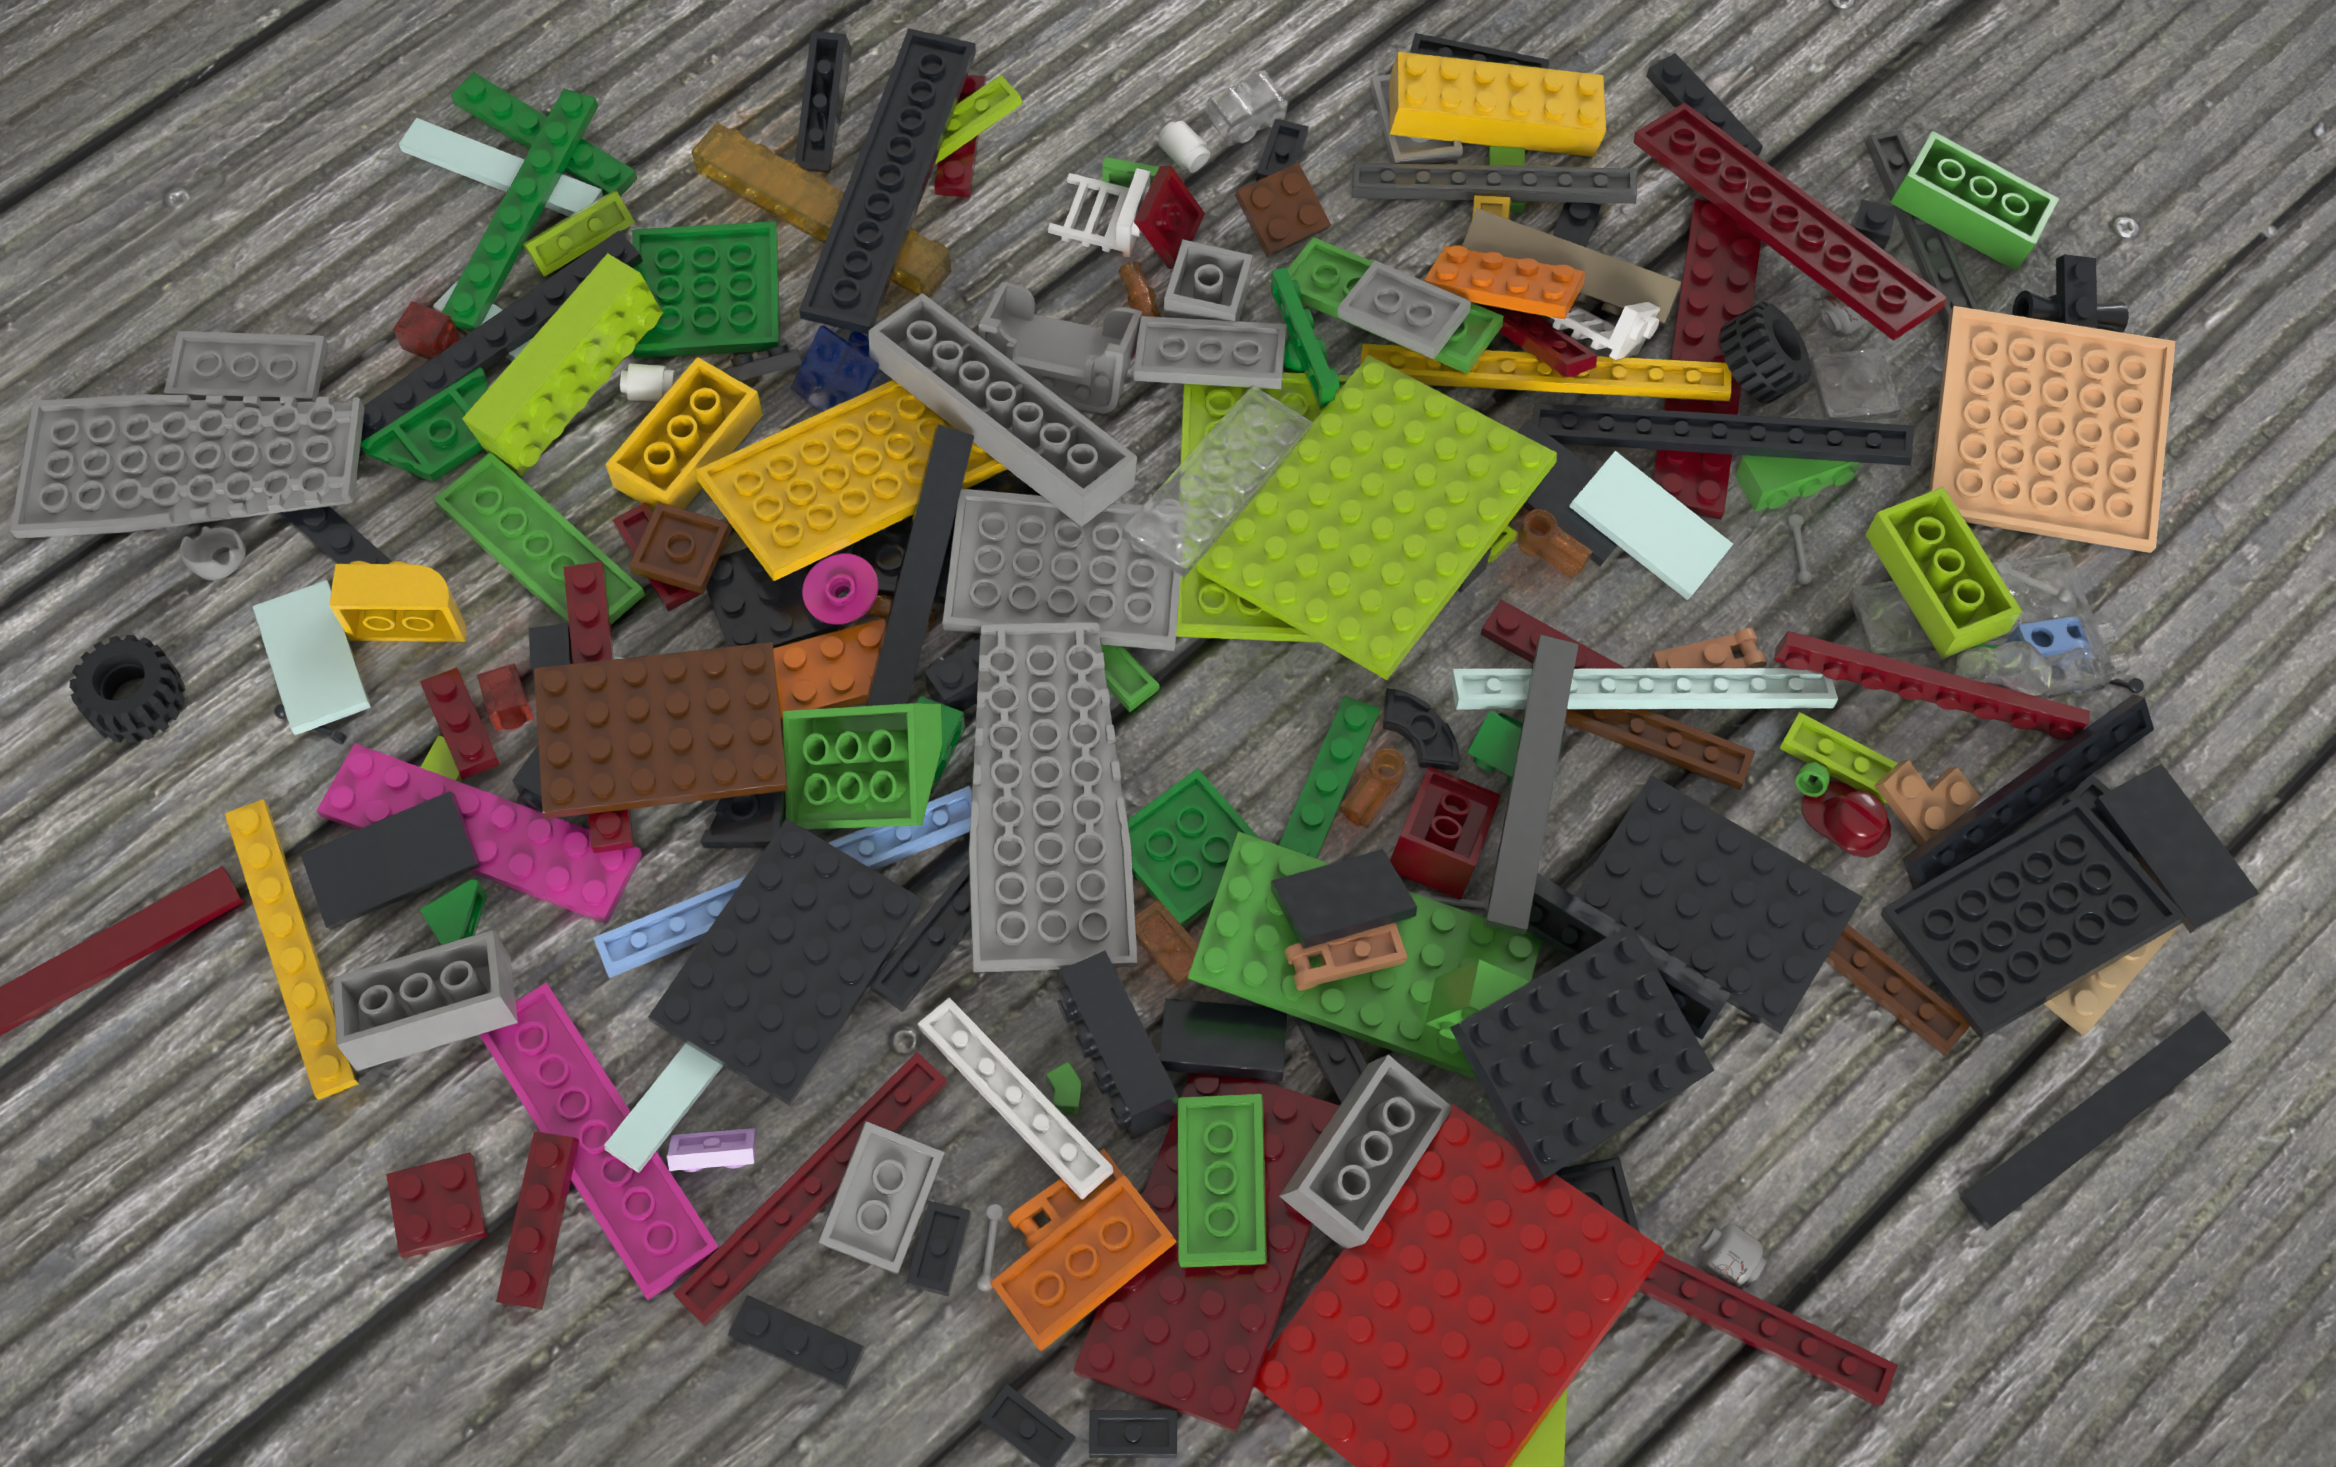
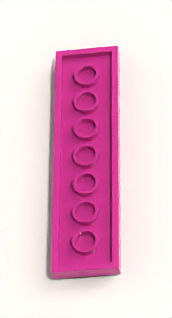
M356 743L351 748L316 810L325 819L359 830L451 791L455 794L481 865L468 872L608 924L642 856L640 848L637 847L594 854L591 848L590 831L588 829L558 818L545 819L542 812Z
M544 983L516 1001L518 1023L479 1034L540 1132L580 1139L571 1181L647 1300H649L703 1264L719 1246L657 1151L640 1173H638L605 1150V1143L631 1111L548 984Z

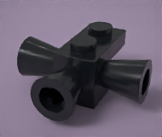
M2066 254L2056 258V294L2046 298L2024 290L2017 295L2012 309V315L2121 333L2125 331L2129 319L2127 305L2122 301L2097 304L2096 258Z

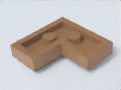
M1909 760L1900 761L1874 785L1919 846L1956 821L1980 798L1958 767L1948 768L1928 786Z

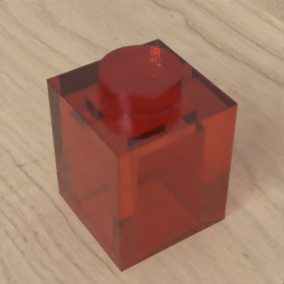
M411 301L393 328L403 350L427 360H431L456 343L459 337L449 315Z
M515 663L477 674L486 710L496 731L516 729L525 722L534 720L525 685Z

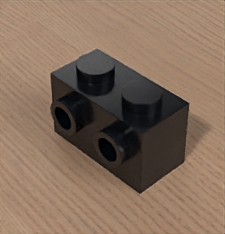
M979 637L967 641L961 650L951 656H943L936 659L924 671L927 692L934 701L962 712L977 703L980 654Z

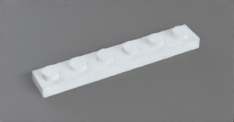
M950 998L945 1000L918 1023L921 1032L1082 1200L1114 1172L1113 1166Z

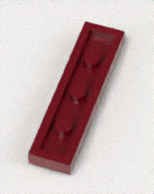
M968 75L957 104L985 86L986 77ZM979 135L938 162L934 185L935 195L971 197Z
M1479 304V306L1503 316V326L1499 330L1500 333L1534 355L1538 360L1556 370L1560 375L1566 378L1575 377L1582 372L1596 368L1597 354L1561 330L1553 328L1552 324L1537 314Z
M1502 599L1481 630L1480 635L1532 664L1534 662L1537 641L1540 635L1579 644L1574 669H1627Z
M534 1131L496 1302L543 1310L580 1139Z

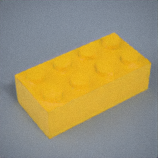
M697 357L605 464L613 487L641 504L646 502L652 511L655 510L658 502L685 510L703 488L697 480L696 470L730 455L763 416L758 392Z

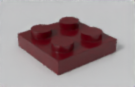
M1171 165L1160 166L1134 219V223L1168 269H1174L1182 240L1193 241L1205 212Z
M471 1152L386 1174L398 1252L403 1259L488 1237L475 1159Z

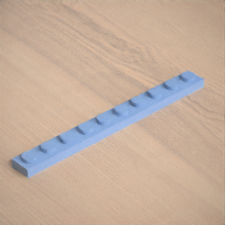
M968 786L928 802L923 825L866 827L831 841L829 844L871 869L877 870L970 832L972 790ZM745 877L593 937L609 978L700 942Z

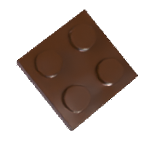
M1299 162L1237 190L1235 193V197L1267 258L1317 235L1331 226Z
M658 502L630 562L629 568L631 573L703 594L731 532L730 523Z

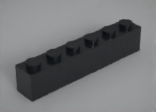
M1537 873L1526 932L1568 958H1572L1625 927ZM1638 935L1694 1035L1703 1040L1732 991Z

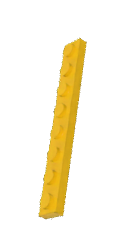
M264 799L224 813L314 1096L320 1100L356 1086L359 1083L354 1067L337 1046L335 1009L268 804Z

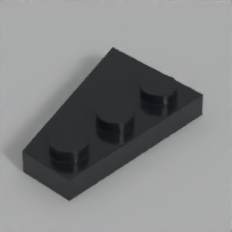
M785 791L720 798L714 810L716 816L709 830H705L700 843L703 848H766L784 823L786 809Z

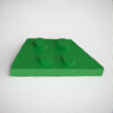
M478 367L362 441L360 446L367 456L434 482L484 450L462 419L488 390L484 370Z

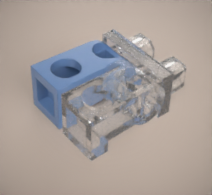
M2092 613L2081 614L2078 618L2066 617L2020 624L2005 642L2016 671L2022 672L2019 678L2025 693L2048 700L2069 694L2077 695L2089 691H2101L2110 680L2122 677L2130 668L2125 653L2116 652L2108 654L2105 645L2111 644L2116 638V631L2112 621L2094 620Z

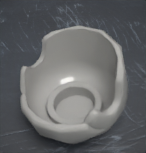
M225 526L212 529L203 527L198 538L191 539L185 536L179 549V554L187 567L194 574L205 580H219L232 574L242 564L246 552V546L237 531Z

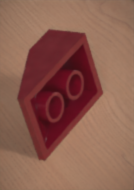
M1428 766L1390 859L1398 875L1461 900L1475 869L1501 795Z

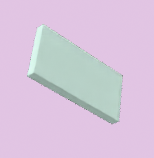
M1616 451L1569 506L1687 601L1733 545L1732 542Z
M328 580L252 606L286 716L294 735L371 708L348 636L329 606L332 588Z

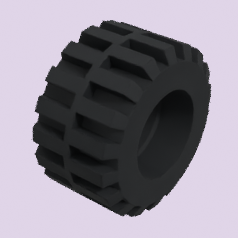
M1760 302L1721 327L1719 339L1726 364L1738 384L1755 400L1763 404H1770L1809 381V377H1811V363L1805 343L1793 323L1776 306L1768 302Z
M126 635L124 640H121L119 636L110 637L109 643L105 645L101 641L93 645L96 650L92 653L86 651L80 657L83 663L75 665L72 673L76 678L70 680L69 688L74 692L71 694V698L81 714L103 737L109 736L112 741L119 743L124 738L129 743H138L139 737L142 736L149 740L155 737L153 732L158 729L164 732L169 728L167 722L170 719L176 720L180 713L176 707L183 706L185 697L181 694V692L185 691L184 682L180 678L182 676L164 651L158 645L154 646L151 640L143 637L139 641L135 635ZM144 678L142 685L134 694L125 699L112 700L115 692L121 685L133 679Z

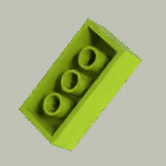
M1944 487L1876 513L1865 535L1941 659L2009 633L2023 611Z

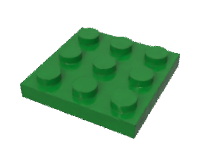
M1198 768L1127 820L1131 843L1132 874L1179 929H1182L1213 905L1238 831L1259 838Z

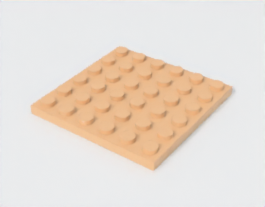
M1954 306L1949 316L1929 492L1944 487L1966 523L2151 553L2156 548L2176 341Z

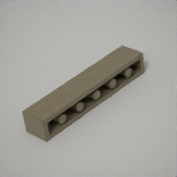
M1478 208L1475 211L1462 245L1471 251L1483 253L1497 252L1505 257L1516 259L1530 258L1538 263L1554 266L1568 265L1574 269L1585 271L1584 285L1580 290L1577 302L1587 305L1589 299L1603 304L1601 310L1619 317L1625 306L1650 302L1660 308L1656 318L1659 319V325L1665 326L1681 287V282Z

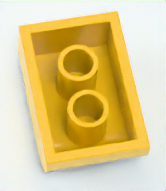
M353 561L350 564H335L329 606L350 641L466 642L467 627L465 620L444 578L432 568L401 561H393L389 564H369L364 561Z

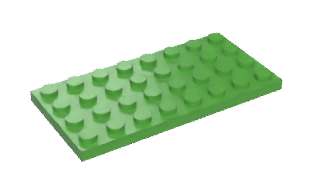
M1238 831L1187 979L1479 1081L1457 1040L1446 1038L1439 1033V1029L1425 1024L1435 978L1480 959L1530 982L1542 941L1527 932L1525 935L1486 926L1484 925V917L1408 891L1417 905L1416 916L1395 922L1408 957L1405 964L1322 983L1311 989L1299 991L1293 979L1296 972L1293 964H1289L1287 961L1285 949L1300 942L1271 892V881L1330 863ZM1319 956L1309 958L1311 968L1322 966Z

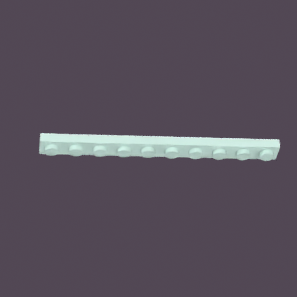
M1453 669L1450 680L1456 710L1525 709L1532 669ZM1574 669L1567 709L1834 708L1838 697L1832 679L1825 677L1821 673L1806 669Z

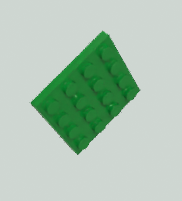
M776 221L632 229V245L640 253L643 260L642 263L633 269L641 273L663 312L655 327L649 330L636 344L632 352L634 359L766 351L767 349L780 346L778 228Z

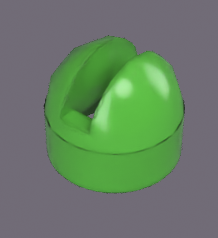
M1817 762L1807 763L1800 769L1795 783L1801 793L1810 797H1818L1825 793L1830 782V774L1826 767L1819 765ZM1810 775L1817 777L1814 783L1808 780Z

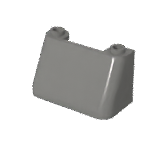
M1001 282L979 323L978 336L1073 408L1102 414L1111 412L1116 407L1123 389L1139 333L1142 311L1125 307L1114 308L1107 313L1103 329L1035 315V301L1029 290L1020 285Z

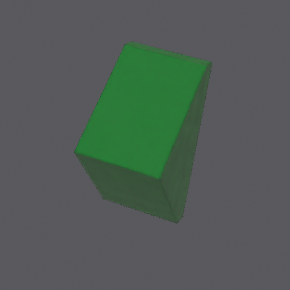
M470 879L421 908L420 911L440 944L444 945L476 934L487 894L478 880Z

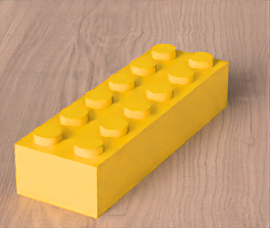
M1398 52L1389 78L1390 135L1452 142L1457 140L1461 141V143L1525 148V150L1595 157L1606 133L1603 75Z

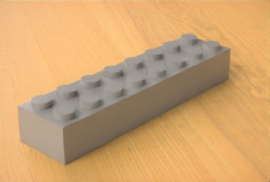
M923 293L869 330V356L871 363L958 431L973 435V442L1081 527L1134 487L1137 462L1135 454Z

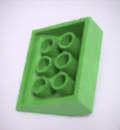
M910 703L782 711L784 757L788 791H785L786 818L804 829L923 825L942 747L941 704Z

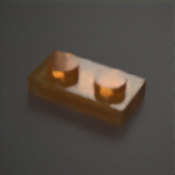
M1158 899L1135 916L1136 939L1178 988L1189 980L1187 978L1198 944Z

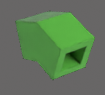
M1069 1061L1048 1072L1046 1074V1081L1054 1093L1053 1105L1061 1113L1079 1115L1082 1082Z

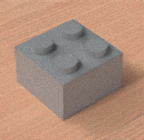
M1182 240L1164 298V317L1239 321L1251 282L1253 255Z

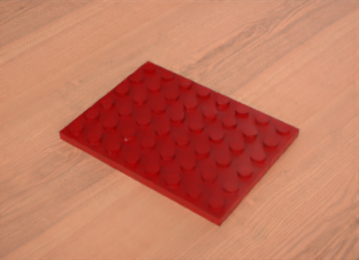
M1452 1104L1450 1114L1366 1243L1349 1249L1344 1248L1267 1351L1254 1387L1355 1467H1510L1664 1254L1663 1248L1553 1173L1549 1177L1535 1182L1514 1145Z

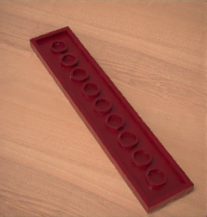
M1686 103L1681 104L1635 132L1633 140L1635 145L1893 341L1944 308L1947 300L1944 294Z
M1695 199L1692 207L1670 360L1726 363L1720 345V329L1725 323L1753 306L1761 240L1710 201ZM1731 373L1730 401L1664 398L1662 410L1738 415L1741 386ZM1656 450L1652 480L1696 515L1722 520L1725 512L1732 454Z

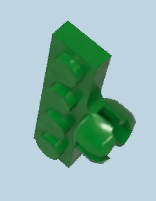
M1286 267L1273 270L1271 294L1284 324H1287L1288 338L1285 344L1283 370L1285 373H1305L1319 408H1325L1329 402L1335 400V391L1340 387L1337 372L1334 367L1329 368L1325 360L1327 359V352L1322 338L1316 339L1313 332V317L1308 308L1304 309L1301 304L1302 294L1297 280H1291Z

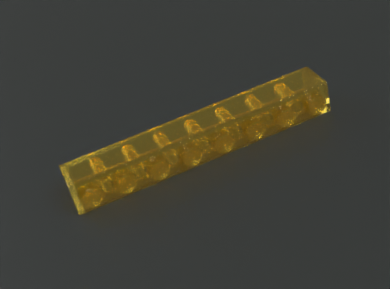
M716 122L692 149L696 172L825 244L845 192L830 185L825 178L806 172L796 162L779 157L767 146L756 144L745 138L738 130L734 128L729 129ZM911 227L891 282L916 296L923 293L928 298H931L952 272L950 251L942 243L925 238Z

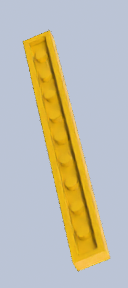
M1362 344L1361 363L1370 355L1425 385L1730 401L1731 372L1726 363L1621 358L1615 360L1611 357L1597 356L1596 368L1582 372L1578 376L1566 378L1541 360H1538L1531 353L1485 350L1470 372L1466 374L1403 346Z

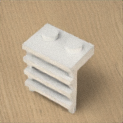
M1137 168L1130 188L1069 173L1067 183L1078 185V190L1064 226L1050 223L1048 233L1062 236V241L1069 242L1070 239L1082 241V246L1089 247L1090 244L1102 246V250L1105 252H1110V249L1122 251L1123 256L1130 258L1136 239L1142 233L1134 223V219L1150 188V171ZM1088 189L1098 190L1099 193L1085 230L1074 229ZM1109 193L1118 195L1119 199L1105 237L1094 234Z
M1650 302L1625 306L1616 326L1574 305L1571 313H1568L1565 320L1554 317L1550 318L1555 320L1553 328L1557 330L1571 328L1574 330L1571 337L1576 340L1591 338L1593 342L1590 347L1596 350L1608 347L1612 349L1609 357L1617 360L1639 354L1646 338L1650 339L1658 327L1659 319L1656 317L1660 308Z

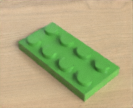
M1262 1094L1178 1098L1180 1267L1267 1264L1264 1110Z

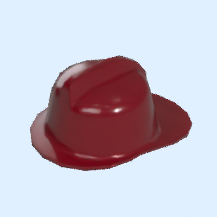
M1830 781L1825 793L1821 796L1810 797L1804 795L1802 799V814L1806 822L1816 832L1851 855L1867 858L1879 854L1887 847L1891 838V825L1883 803L1876 796L1868 792L1857 791L1841 782Z

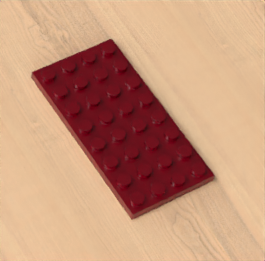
M1190 1073L1181 1098L1262 1094L1264 1110L1267 1264L1180 1267L1177 1106V1115L1173 1116L1142 1195V1198L1177 1242L1098 1306L1073 1371L1077 1376L1163 1407L1177 1410V1412L1237 1433L1313 1226L1312 1222L1279 1196L1340 1106L1258 1079Z

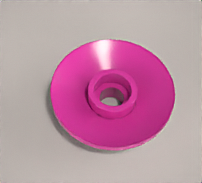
M836 554L821 560L809 571L803 584L802 595L808 611L816 619L828 624H846L857 620L868 612L877 598L879 583L873 567L866 560L852 554ZM842 592H849L845 597L838 598Z

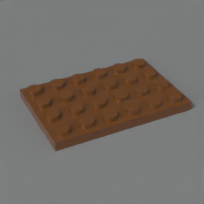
M772 642L534 668L542 813L545 819L788 791Z

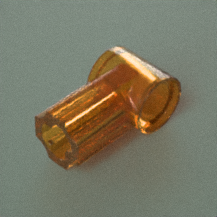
M1542 509L1532 510L1525 516L1517 536V544L1525 554L1542 557L1571 579L1580 573L1593 553L1592 550L1559 528L1555 517L1550 512ZM1530 530H1538L1544 536H1537L1533 534Z
M1392 748L1378 750L1373 755L1369 767L1340 806V811L1348 820L1357 826L1366 828L1370 826L1392 793L1397 791L1402 784L1406 769L1403 755ZM1381 766H1389L1395 770L1396 774L1392 777H1385L1377 769Z

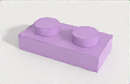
M756 1128L671 1135L667 1154L669 1171L683 1170L685 1172H696L703 1168L721 1166L735 1169L746 1164H754L757 1148Z

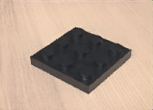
M749 548L720 556L706 589L727 647L772 642L773 648L844 629L843 624H828L816 619L808 611L804 603L802 590L805 578L819 560L773 581Z

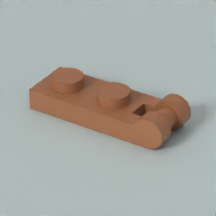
M1753 628L1740 630L1733 635L1653 652L1651 657L1654 668H1764L1767 665L1763 652L1757 649L1756 643L1758 638ZM1741 650L1744 657L1735 659L1732 652Z
M1395 922L1305 949L1302 948L1300 943L1285 949L1288 963L1294 966L1296 975H1294L1293 979L1299 991L1311 989L1322 983L1402 965L1408 959ZM1319 956L1322 966L1311 968L1309 958Z

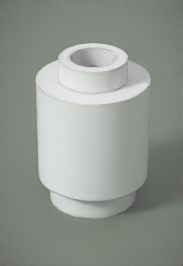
M1181 120L1176 123L1172 121L1161 130L1159 134L1161 138L1159 147L1182 170L1187 169L1190 173H1194L1208 161L1210 151L1207 149V144L1184 121Z
M630 363L628 371L622 370L620 391L621 393H627L629 401L659 402L676 382L675 370H666V366Z

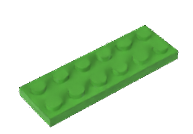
M1313 237L1287 271L1291 280L1296 279L1300 286L1302 304L1347 322L1338 318V307L1372 265L1373 261ZM1471 303L1469 314L1433 360L1468 374L1503 326V316Z
M492 452L487 454L433 499L436 506L565 624L568 623L569 625L563 567L602 561L605 568L610 624H613L645 596L643 588Z

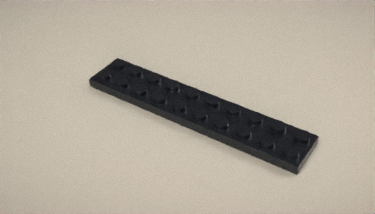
M908 28L799 309L800 319L869 335V330L876 323L975 57V43Z

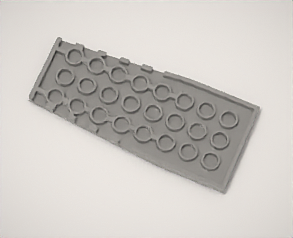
M140 394L33 401L10 532L16 538L122 533L352 503L355 495L365 407L358 397H353L352 402H333L330 397H317L316 402H297L294 396H281L280 401H261L258 396H244L243 401H227L223 395H207L206 400H191L188 395Z
M1097 622L983 624L981 626L969 843L973 972L1062 970L1104 950L1114 968L1137 966L1131 843L1125 801L1122 796L1121 773L1115 747V731L1111 720L1110 697L1106 685L1105 662L1099 636L1100 627Z

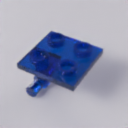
M821 325L790 389L822 412L867 392L880 366L869 356V338L863 333L853 331L847 342L825 325Z

